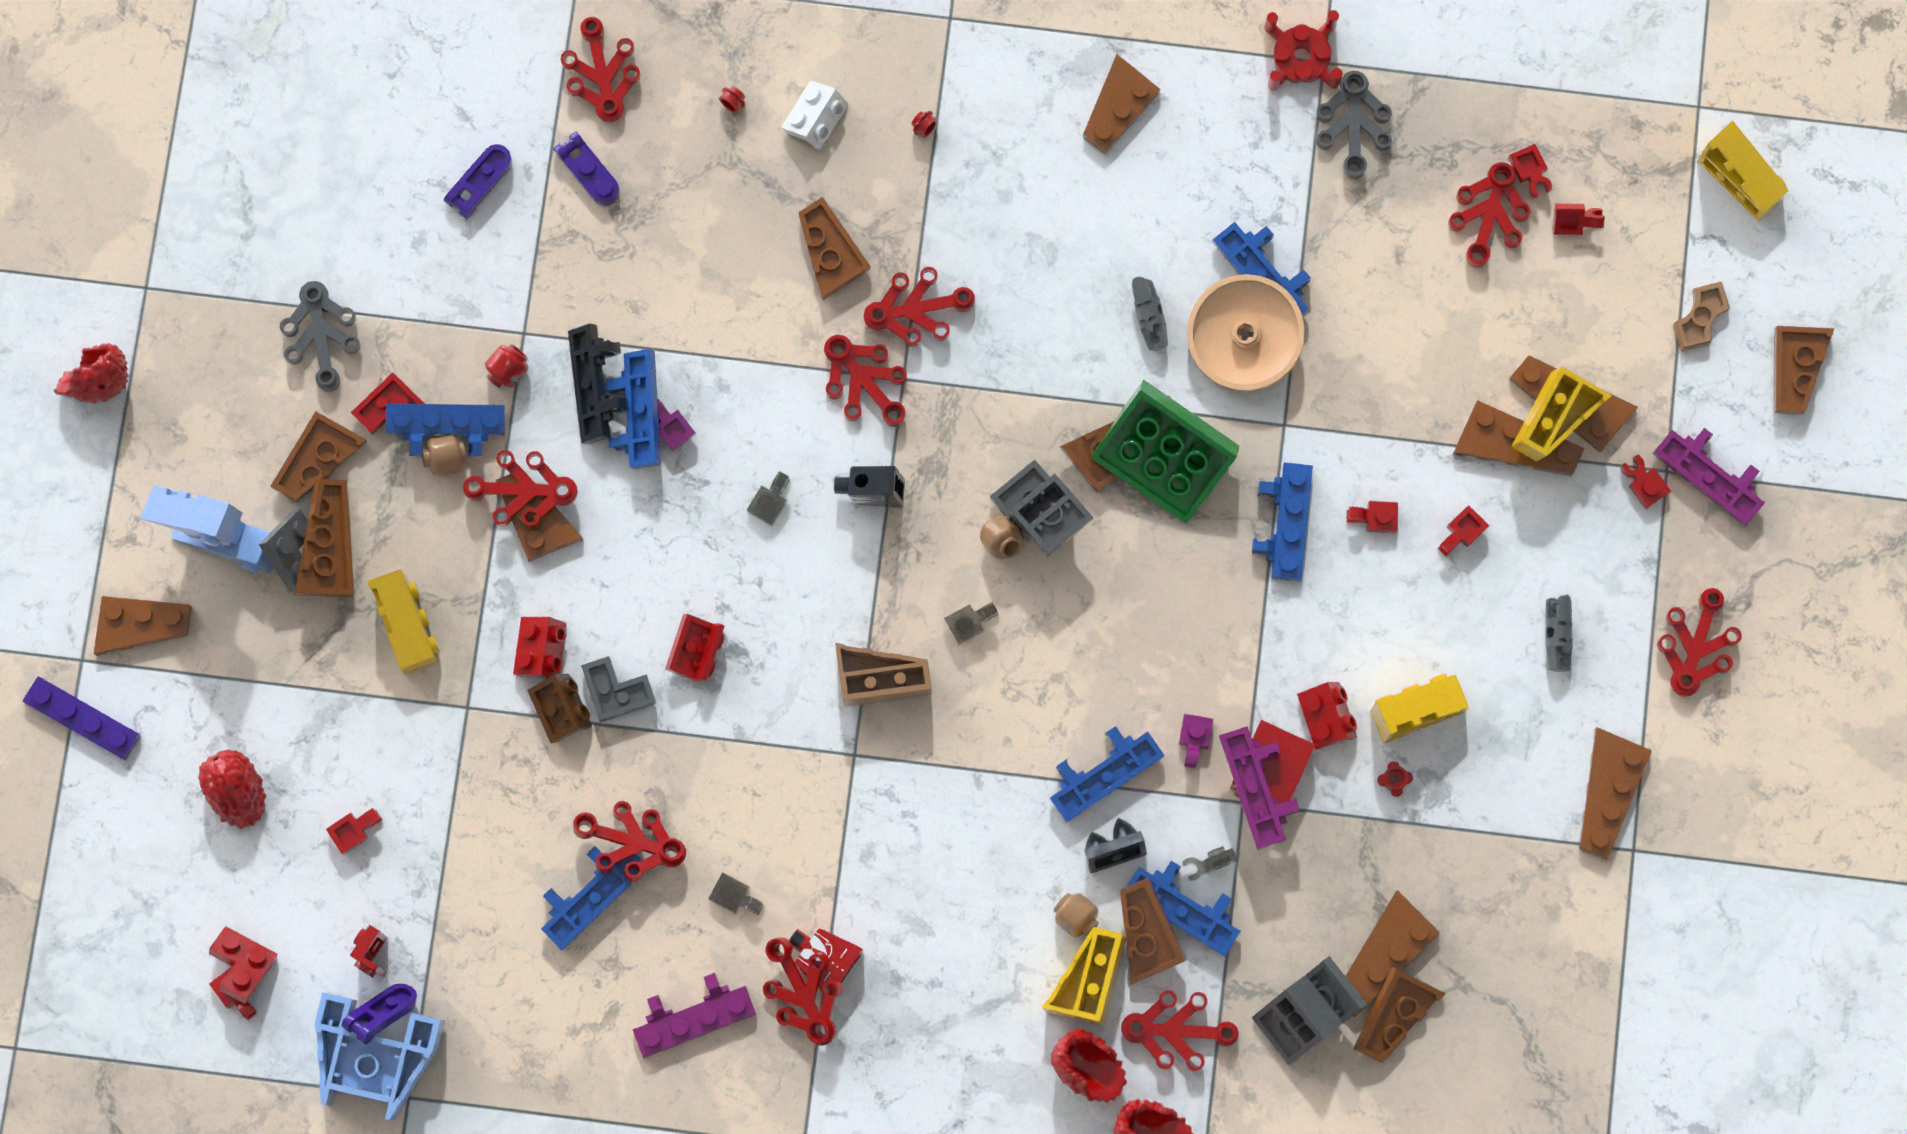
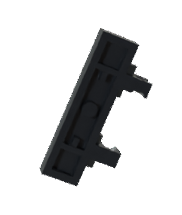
M589 323L568 331L580 437L583 444H592L610 438L609 422L614 420L613 414H619L628 410L627 398L616 396L610 398L609 395H605L602 365L606 364L605 358L621 354L620 342L615 343L610 342V340L604 341V338H598L597 325Z

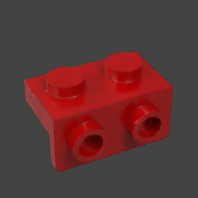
M683 614L665 670L696 682L706 681L714 672L716 665L714 658L716 651L721 648L724 642L725 634L723 630L725 625L720 623L713 624L690 614Z
M521 617L513 675L549 678L555 674H560L564 641L566 639V623L552 617Z
M1326 682L1297 693L1312 742L1316 744L1315 750H1321L1344 740L1357 738V723L1354 716L1349 712L1346 703L1348 701L1346 690L1339 682Z
M370 924L366 930L362 928L355 937L353 944L356 946L350 956L356 960L354 966L372 978H374L376 973L384 977L386 971L374 964L373 960L388 937Z

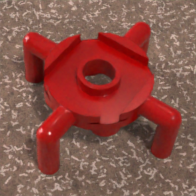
M1336 10L1328 12L1326 22L1319 30L1299 24L1284 32L1277 26L1278 15L1274 12H1270L1267 15L1264 29L1276 40L1273 52L1276 70L1271 72L1268 81V88L1271 91L1277 90L1286 80L1292 83H1311L1319 78L1333 89L1339 87L1343 75L1342 70L1339 68H1334L1332 72L1327 70L1332 50L1326 38L1336 28L1339 13ZM1298 49H1305L1310 54V58L1307 61H1299L1295 58L1294 52Z

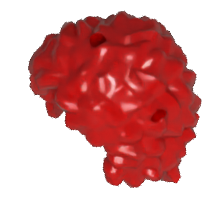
M111 343L95 345L92 348H83L80 366L72 371L63 373V377L58 380L54 393L65 397H73L85 403L95 404L98 401H108V399L120 394L126 388L129 375L127 373L128 368L126 365L128 362L125 360V355L117 345H112Z
M227 749L217 752L216 755L208 757L206 762H202L201 766H199L198 774L201 792L205 795V799L210 804L211 809L220 816L221 822H228L230 826L236 825L239 829H243L244 827L253 826L256 821L261 820V813L265 812L264 800L267 795L263 793V779L257 774L254 764L250 763L248 757L236 750L231 751Z
M1075 1028L1072 1032H1067L1062 1038L1058 1039V1043L1051 1053V1065L1054 1067L1062 1083L1070 1087L1074 1094L1086 1096L1088 1101L1096 1100L1097 1102L1104 1101L1108 1103L1110 1100L1114 1101L1121 1094L1123 1086L1127 1084L1125 1079L1126 1072L1121 1068L1123 1061L1116 1060L1117 1053L1106 1045L1105 1040H1102L1100 1036L1095 1037L1091 1032L1086 1033L1084 1029Z
M1139 1099L1129 1100L1126 1106H1122L1120 1113L1116 1116L1117 1121L1114 1127V1134H1193L1191 1126L1185 1123V1117L1178 1118V1114L1174 1109L1166 1108L1156 1101L1151 1103L1148 1100L1140 1101Z

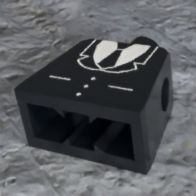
M853 466L850 468L849 477L836 476L834 479V493L848 494L857 505L903 508L905 478L896 466Z

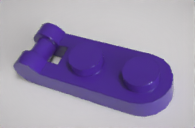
M577 131L569 135L570 139L561 145L559 143L553 148L558 158L597 204L609 206L616 202L620 194L617 181L587 146ZM577 148L581 154L573 160L569 154Z
M494 144L486 148L446 194L444 202L450 207L455 206L459 209V214L465 219L471 217L477 206L510 169L512 165L510 151L500 144ZM465 190L471 194L467 201L461 197Z
M394 984L346 1015L341 1026L349 1033L354 1032L357 1034V1039L362 1043L368 1044L377 1033L415 1008L416 990L407 984Z

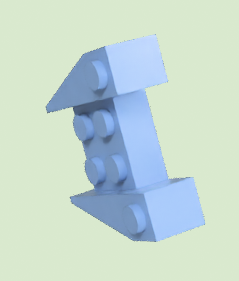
M153 486L140 519L174 529L171 539L242 564L241 568L254 574H257L259 570L271 572L273 566L259 546V543L270 531L253 527L240 521L243 513L229 503L202 495H197L194 498L187 492L180 491L177 493L168 488Z
M322 992L315 1020L321 1105L331 1106L336 1090L388 1102L385 1119L395 1120L437 1053L445 1020L411 1013L404 1042L374 1036L371 1042L364 1044L357 1039V1034L354 1032L349 1033L341 1026L346 1015L356 1009L358 1000Z

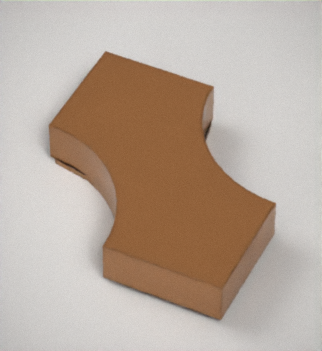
M1722 281L1692 290L1693 306L1690 313L1673 324L1681 352L1707 346L1711 343L1710 328L1712 322L1717 316L1730 309Z

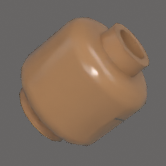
M452 435L431 438L427 442V449L422 450L424 467H430L431 472L435 476L458 473L462 465L466 464L463 441L458 442L457 438Z
M999 515L989 519L980 531L982 544L997 559L1015 556L1023 544L1024 537L1022 531L1008 516Z
M1067 893L1054 908L1056 913L1055 922L1074 938L1083 934L1088 936L1092 928H1097L1099 924L1096 920L1099 913L1098 908L1081 893L1073 895Z

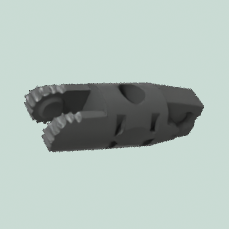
M1140 276L1133 278L1131 285L1135 300L1134 306L1140 330L1147 347L1151 351L1163 349L1168 346V338L1160 298L1157 296L1152 280Z
M1568 594L1558 597V600L1555 597L1548 598L1545 605L1546 649L1549 670L1554 672L1570 671L1573 630L1572 601Z

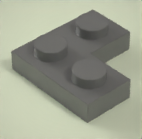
M301 509L292 510L259 543L262 551L289 592L295 591L302 555L299 549L304 544L308 522Z
M609 656L581 665L600 723L656 704L647 674L618 683Z

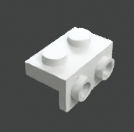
M810 81L781 128L789 135L808 141L814 149L821 150L839 119L844 114L848 102L836 89Z

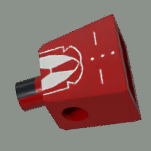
M820 928L812 938L797 929L789 939L792 947L801 953L796 959L795 964L807 977L810 968L808 965L809 957L820 952L828 956L829 966L822 971L818 986L821 991L826 981L836 979L842 984L863 954L861 947ZM817 957L816 964L821 967V960ZM831 984L830 991L834 994L835 987Z

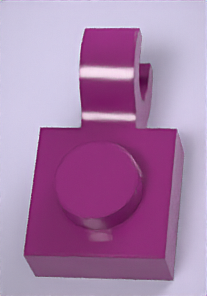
M657 399L658 418L661 421L659 423V434L674 452L697 433L678 409L670 414L664 404Z
M1184 713L1179 745L1187 746L1185 767L1196 768L1199 749L1208 750L1213 725L1212 718Z

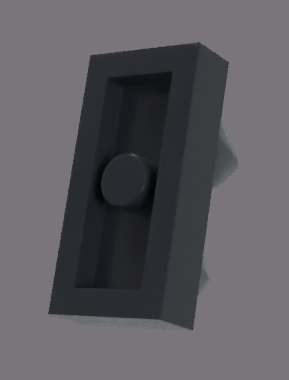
M1117 818L1115 822L1113 840L1108 841L1103 836L1091 832L1084 849L1090 874L1147 855L1142 832H1137L1130 823L1121 818Z

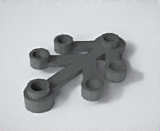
M1349 71L1344 74L1340 82L1341 90L1327 103L1321 104L1316 113L1319 121L1329 122L1332 120L1335 110L1348 100V111L1329 129L1321 131L1318 134L1316 143L1320 149L1328 150L1333 146L1335 138L1348 127L1349 156L1344 161L1343 171L1351 179L1362 177L1367 168V161L1361 155L1360 127L1374 139V146L1377 150L1386 151L1392 143L1391 135L1388 132L1382 131L1360 110L1361 99L1374 111V119L1378 123H1387L1392 115L1391 108L1386 104H1382L1368 90V79L1359 71ZM1355 82L1359 85V88L1353 90L1349 87V84ZM1322 109H1327L1330 111L1331 114L1325 117L1320 113V111ZM1385 110L1388 116L1382 118L1378 115V111ZM1326 136L1330 138L1331 142L1324 144L1320 138ZM1381 137L1386 138L1388 144L1381 145L1378 139ZM1355 164L1359 167V171L1352 172L1349 166Z
M310 281L301 287L299 292L301 303L290 318H285L281 321L280 330L286 337L295 336L299 330L298 325L309 312H311L312 322L295 345L285 349L284 357L291 365L299 364L303 359L304 352L315 339L320 368L316 373L315 380L321 390L332 392L339 387L340 376L331 366L327 336L340 344L348 354L359 352L361 344L356 336L346 335L325 321L322 308L336 316L340 324L345 327H350L356 322V315L351 308H343L329 299V293L324 284L318 281ZM311 291H318V296L315 299L308 297ZM350 313L352 317L349 321H343V314ZM289 323L294 324L292 331H284L285 325ZM349 341H356V346L353 349L346 348V344ZM292 351H297L299 353L298 357L293 360L289 359V354ZM329 373L332 375V379L329 382L322 381L324 374Z

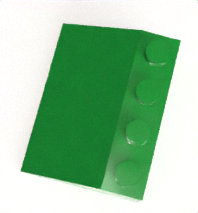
M1143 380L1090 458L1187 524L1235 461L1240 446L1156 387Z

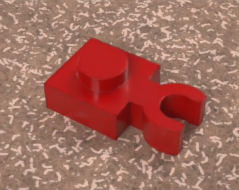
M1536 144L1509 155L1508 160L1514 168L1519 182L1529 181V194L1533 199L1539 195L1536 190L1537 185L1544 186L1547 193L1551 192V181L1547 177L1542 176L1543 173L1547 172L1548 167Z
M1637 454L1633 457L1634 462L1637 464V469H1630L1626 463L1622 464L1620 468L1625 476L1634 479V482L1628 487L1643 507L1648 509L1667 496L1671 490L1655 468L1646 472L1644 469L1645 462Z

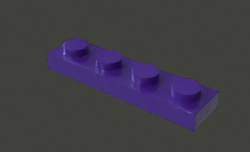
M37 676L22 702L124 761H126L141 737L134 730Z

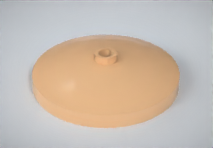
M1244 274L1231 276L1216 282L1199 297L1189 317L1187 337L1191 355L1198 368L1206 377L1224 388L1250 392L1268 388L1288 375L1301 355L1305 329L1301 311L1294 298L1285 288L1268 278ZM1250 331L1252 337H1249L1247 341L1243 340L1242 333Z

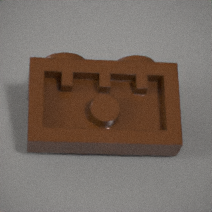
M555 674L527 690L550 744L557 743L579 730H587L592 727L589 710L582 703L578 694V685L569 674Z

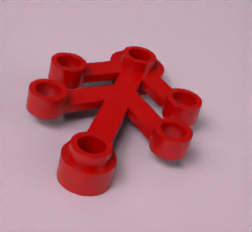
M587 17L582 21L580 30L582 37L589 41L595 69L579 60L577 54L572 50L564 51L561 54L560 60L565 69L574 70L599 85L601 96L584 87V83L579 77L570 78L567 81L566 87L570 95L579 96L594 105L596 114L602 121L611 123L622 117L624 113L622 100L632 85L640 80V70L636 65H627L623 69V80L612 93L610 82L627 57L633 55L635 50L634 44L629 38L620 39L617 43V52L606 66L600 41L604 35L603 24L596 17ZM589 24L597 26L594 31H589L586 28ZM624 44L631 46L628 51H622L620 48ZM568 56L575 58L571 64L565 63L564 60ZM629 71H635L637 73V75L634 78H628L626 76ZM573 83L581 85L578 90L570 89ZM611 103L615 105V108L612 111H606L604 109L605 105Z
M1496 163L1490 167L1486 178L1470 186L1460 187L1456 199L1462 205H1468L1473 201L1474 196L1491 188L1492 190L1489 199L1463 212L1453 213L1448 221L1451 230L1461 231L1466 223L1484 215L1476 242L1471 244L1466 252L1467 262L1476 268L1486 265L1490 258V249L1487 244L1495 219L1505 235L1504 244L1508 248H1517L1522 241L1521 232L1515 229L1500 203L1503 192L1513 207L1512 217L1515 221L1524 222L1530 215L1529 206L1523 203L1514 187L1516 172L1508 163ZM1504 174L1506 180L1503 182L1499 181L1496 175ZM1461 192H1468L1471 198L1463 199ZM1516 209H1524L1526 215L1519 216L1516 213ZM1460 218L1463 224L1456 226L1452 220ZM1515 235L1518 241L1512 243L1509 241L1508 236ZM1480 253L1482 260H1474L1472 254Z
M925 267L920 272L919 282L904 304L892 307L900 292L907 290L909 287L908 276L905 273L899 272L892 277V285L881 302H873L865 308L863 318L865 324L870 329L875 331L888 329L904 339L906 345L915 347L921 342L920 331L914 327L907 329L894 319L906 317L932 333L936 340L944 341L950 334L948 324L942 321L936 322L923 313L954 307L958 312H968L975 304V295L971 289L960 287L952 295L920 301L928 288L937 282L938 277L937 271L933 267ZM927 272L934 275V278L930 281L925 280L923 277ZM898 278H903L906 283L903 286H897L895 281ZM966 294L969 299L966 302H961L958 300V296ZM876 311L883 313V317L879 320L874 319L872 316ZM938 327H943L946 329V333L940 336L936 334L935 330ZM915 333L918 338L915 341H909L907 335Z
M831 336L824 345L825 356L831 361L830 379L826 385L827 396L830 399H839L842 396L843 386L840 383L842 366L844 365L851 373L848 404L844 407L846 419L857 421L861 417L862 410L859 403L862 386L881 408L884 422L892 427L901 425L906 416L904 406L897 401H890L872 379L890 380L894 385H902L907 379L906 370L901 366L884 368L859 365L853 357L872 358L875 363H884L888 359V349L882 344L875 346L853 345L846 336ZM836 346H842L844 352L842 354H835L833 349ZM883 350L885 352L884 357H875V351ZM899 371L904 376L902 379L896 380L892 376L893 373ZM836 385L840 388V391L837 394H832L829 392V388ZM851 407L857 408V415L850 416L847 413L848 409ZM896 411L900 416L898 419L892 420L888 417L889 413Z
M509 450L500 451L497 454L496 460L498 465L502 469H506L518 483L485 482L479 476H471L463 484V492L471 501H480L486 495L517 496L506 507H499L493 512V520L500 527L507 526L511 522V518L536 496L547 498L535 509L530 508L524 511L522 520L529 528L537 527L541 519L556 505H570L578 495L576 483L569 477H557L545 464L542 454L538 451L530 452L526 456V463L531 470H537L548 484H536L515 462L514 455ZM504 455L511 457V461L508 464H502L500 461ZM537 456L540 458L538 465L530 464L532 457ZM472 483L480 484L479 489L475 492L469 490V486ZM566 486L568 492L565 495H559L557 493L559 487ZM499 513H506L507 519L500 522L497 520ZM535 514L537 519L535 522L529 523L526 521L527 516Z
M1709 588L1700 595L1699 606L1702 612L1694 637H1692L1684 622L1685 612L1681 608H1671L1666 614L1667 623L1673 626L1687 653V658L1683 665L1675 651L1676 639L1672 635H1663L1657 642L1658 650L1664 653L1673 671L1670 679L1671 688L1679 696L1689 697L1694 695L1700 687V681L1717 673H1727L1733 666L1732 658L1722 654L1714 660V663L1696 670L1700 658L1723 647L1735 646L1742 639V633L1738 628L1729 627L1724 631L1723 635L1705 643L1714 613L1724 604V596L1718 589ZM1708 595H1715L1718 600L1717 604H1711L1708 601ZM1677 612L1681 617L1680 621H1673L1671 613ZM1727 633H1735L1737 636V640L1730 641L1727 637ZM1662 640H1669L1672 644L1671 648H1664ZM1720 659L1727 661L1728 667L1726 669L1718 665ZM1684 676L1688 677L1691 681L1690 686H1684L1681 683V678Z
M619 801L614 805L613 816L616 820L622 821L628 833L598 825L596 817L591 813H580L574 819L573 832L577 837L581 839L597 837L624 845L610 853L598 855L595 866L600 873L607 874L611 872L615 864L642 851L653 854L640 862L633 861L626 865L624 871L625 878L630 882H637L641 879L643 873L655 867L664 865L674 868L681 865L686 858L684 844L678 839L668 836L660 822V815L656 810L649 809L643 813L642 825L644 828L652 830L657 842L646 839L631 813V805L626 801ZM625 808L627 813L620 814L617 812V809ZM652 816L656 821L649 823L646 821V818ZM586 825L590 830L587 832L581 831L580 827ZM673 851L676 853V856L668 857L666 852ZM602 860L609 861L610 865L604 867L601 866L599 862ZM634 868L637 869L639 873L637 875H631L628 872V870Z
M784 937L771 939L765 948L766 955L772 962L781 963L794 991L784 988L779 980H771L763 985V994L768 999L777 998L804 1008L808 1018L799 1016L794 1008L787 1006L777 1011L776 1019L778 1023L782 1026L791 1025L806 1031L809 1040L817 1045L823 1046L831 1043L836 1035V1026L831 1016L835 999L843 992L841 982L836 979L826 981L822 986L824 997L820 1012L815 1004L821 973L829 966L828 956L820 952L809 957L808 965L810 968L805 984L791 956L793 951L791 942ZM780 944L784 948V954L780 951ZM817 957L821 960V967L816 964ZM771 984L774 985L776 989L775 994H773L770 990ZM831 984L835 987L834 994L830 991ZM785 1011L789 1014V1021L784 1018ZM821 1025L825 1029V1035L820 1030Z
M1171 990L1163 991L1159 996V1000L1145 1013L1129 1014L1121 1024L1123 1037L1131 1043H1142L1156 1059L1157 1066L1163 1070L1172 1067L1174 1056L1169 1051H1163L1151 1035L1164 1036L1186 1061L1187 1068L1191 1071H1199L1204 1066V1057L1200 1053L1194 1052L1181 1037L1215 1039L1219 1045L1229 1047L1237 1041L1239 1031L1236 1025L1231 1022H1222L1217 1027L1182 1025L1196 1011H1201L1206 1007L1207 997L1202 992L1193 993L1189 998V1002L1166 1023H1152L1165 1009H1171L1176 1005L1177 995ZM1165 994H1170L1173 997L1174 1001L1171 1005L1163 1003L1162 997ZM1195 996L1203 998L1204 1003L1201 1007H1196L1193 1004L1192 1000ZM1132 1023H1140L1142 1031L1140 1033H1133L1131 1031ZM1229 1028L1232 1031V1037L1230 1039L1223 1038L1221 1035L1222 1029ZM1165 1054L1170 1057L1171 1062L1169 1065L1164 1066L1160 1063L1159 1058L1161 1055ZM1193 1056L1201 1060V1064L1197 1068L1190 1065L1189 1061Z

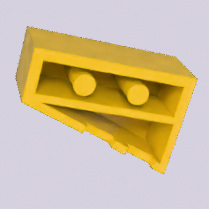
M1733 120L1707 144L1697 160L1758 221L1777 205L1789 191L1784 180L1771 169Z
M1560 366L1550 373L1511 447L1534 461L1546 457L1612 395Z
M401 569L367 581L370 590L374 593L378 612L384 621L388 638L401 671L407 674L437 663L435 654L440 652L434 635L428 636L425 626L430 625L425 609L419 610L415 599L420 598V594L415 582L409 583Z
M1446 673L1430 679L1428 684L1422 686L1415 684L1403 689L1402 693L1393 696L1391 694L1375 700L1370 713L1382 742L1385 744L1465 713L1469 705L1456 674L1447 677Z
M1093 927L1074 956L1069 968L1059 979L1058 985L1049 999L1043 1004L1042 1009L1046 1013L1104 1027L1126 944L1124 935Z

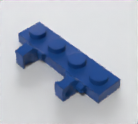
M1234 222L1212 239V243L1240 275H1257L1275 281L1291 294L1302 316L1309 312V308L1300 298L1304 295L1301 289L1310 283L1311 277L1304 269L1291 280L1286 276L1282 277L1263 255L1265 251L1262 248L1274 238V234L1267 226L1255 235L1251 231L1245 234L1237 223Z
M645 349L624 353V371H621V377L606 379V391L611 394L624 391L628 410H626L627 427L626 433L620 434L618 438H608L609 448H614L616 451L625 450V454L629 455V467L633 469L661 465L655 351Z
M386 403V433L402 434V441H409V456H422V438H429V434H461V439H468V457H480L482 442H488V435L505 434V405Z
M1284 462L1282 477H1275L1274 482H1259L1257 496L1267 494L1270 498H1275V504L1279 505L1276 534L1271 535V540L1267 539L1265 542H1261L1254 538L1252 542V553L1267 555L1266 561L1273 562L1271 579L1301 582L1313 465Z
M1113 727L1105 733V736L1110 738L1114 748L1109 752L1111 757L1087 773H1084L1082 770L1077 774L1070 768L1067 759L1057 765L1056 769L1064 779L1058 783L1062 790L1049 799L1065 823L1165 756L1149 732H1146L1136 740H1133L1130 735L1124 739L1117 727Z
M594 846L586 855L596 864V858L602 852ZM637 854L615 864L612 871L607 874L596 870L594 872L596 876L573 898L569 896L563 900L552 888L543 895L553 907L548 912L553 918L541 930L561 951L634 883L625 878L624 871L629 862L642 861ZM602 860L599 862L600 865L604 867L610 865L609 861ZM634 868L628 870V872L631 875H637L639 873V871Z
M1171 860L1164 873L1156 870L1153 875L1138 867L1127 886L1149 877L1169 922L1225 957L1241 932L1227 923L1230 916L1224 913L1232 898L1222 893L1213 908L1207 904L1205 907H1202L1177 891L1178 886L1172 883L1181 869L1180 865Z

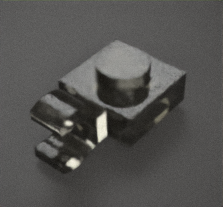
M779 471L770 489L761 485L748 506L747 512L773 526L787 503V500L781 497L790 482L789 476Z
M993 602L975 612L969 604L945 617L944 620L957 644L961 645L985 632L981 623L987 622L999 614Z
M1224 846L1216 848L1207 853L1209 858H1206L1204 861L1194 857L1185 859L1182 862L1183 867L1192 864L1197 868V872L1190 875L1188 880L1196 881L1204 874H1209L1235 863L1237 857L1233 848L1225 850Z
M723 872L708 898L709 901L735 914L741 906L759 916L764 906L761 901L746 895L750 888L748 885Z

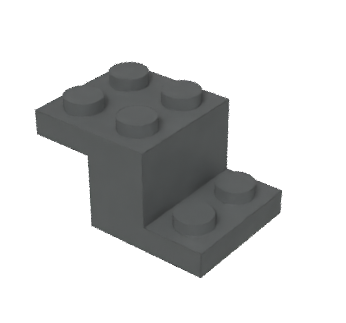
M1035 459L990 496V500L1002 514L1008 516L1019 527L1024 539L1027 542L1033 540L1047 557L1093 520V516L1055 473L1050 477Z
M1328 956L1251 1018L1285 1062L1290 1065L1366 1006L1367 1003L1332 958Z

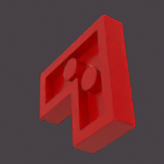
M392 372L351 411V414L373 435L386 423V403H425Z
M226 926L209 948V955L232 966L221 982L219 991L244 1004L248 1002L277 960V953Z

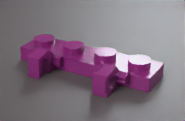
M1703 428L1695 439L1689 435L1684 439L1671 430L1653 452V455L1746 527L1765 504L1764 501L1752 493L1756 488L1750 484L1760 471L1750 464L1739 478L1734 474L1731 476L1706 456L1708 453L1702 449L1713 436L1706 428Z
M1248 726L1219 735L1257 850L1285 842L1286 838L1281 825L1288 823L1286 816L1300 812L1297 799L1278 804L1277 798L1272 799L1262 769L1266 767L1265 760L1281 755L1277 742L1265 746L1261 745L1260 740L1253 742Z
M712 973L703 977L710 995L703 997L704 1002L673 1013L672 1009L665 1012L659 995L648 998L647 1001L652 1012L651 1015L646 1016L648 1024L632 1029L642 1057H650L757 1015L746 986L730 991L728 985L720 987L716 974Z

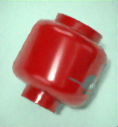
M510 344L509 347L506 345L499 346L485 362V367L489 372L486 376L487 379L498 388L502 385L509 388L514 387L529 369L526 362L528 357L513 344Z

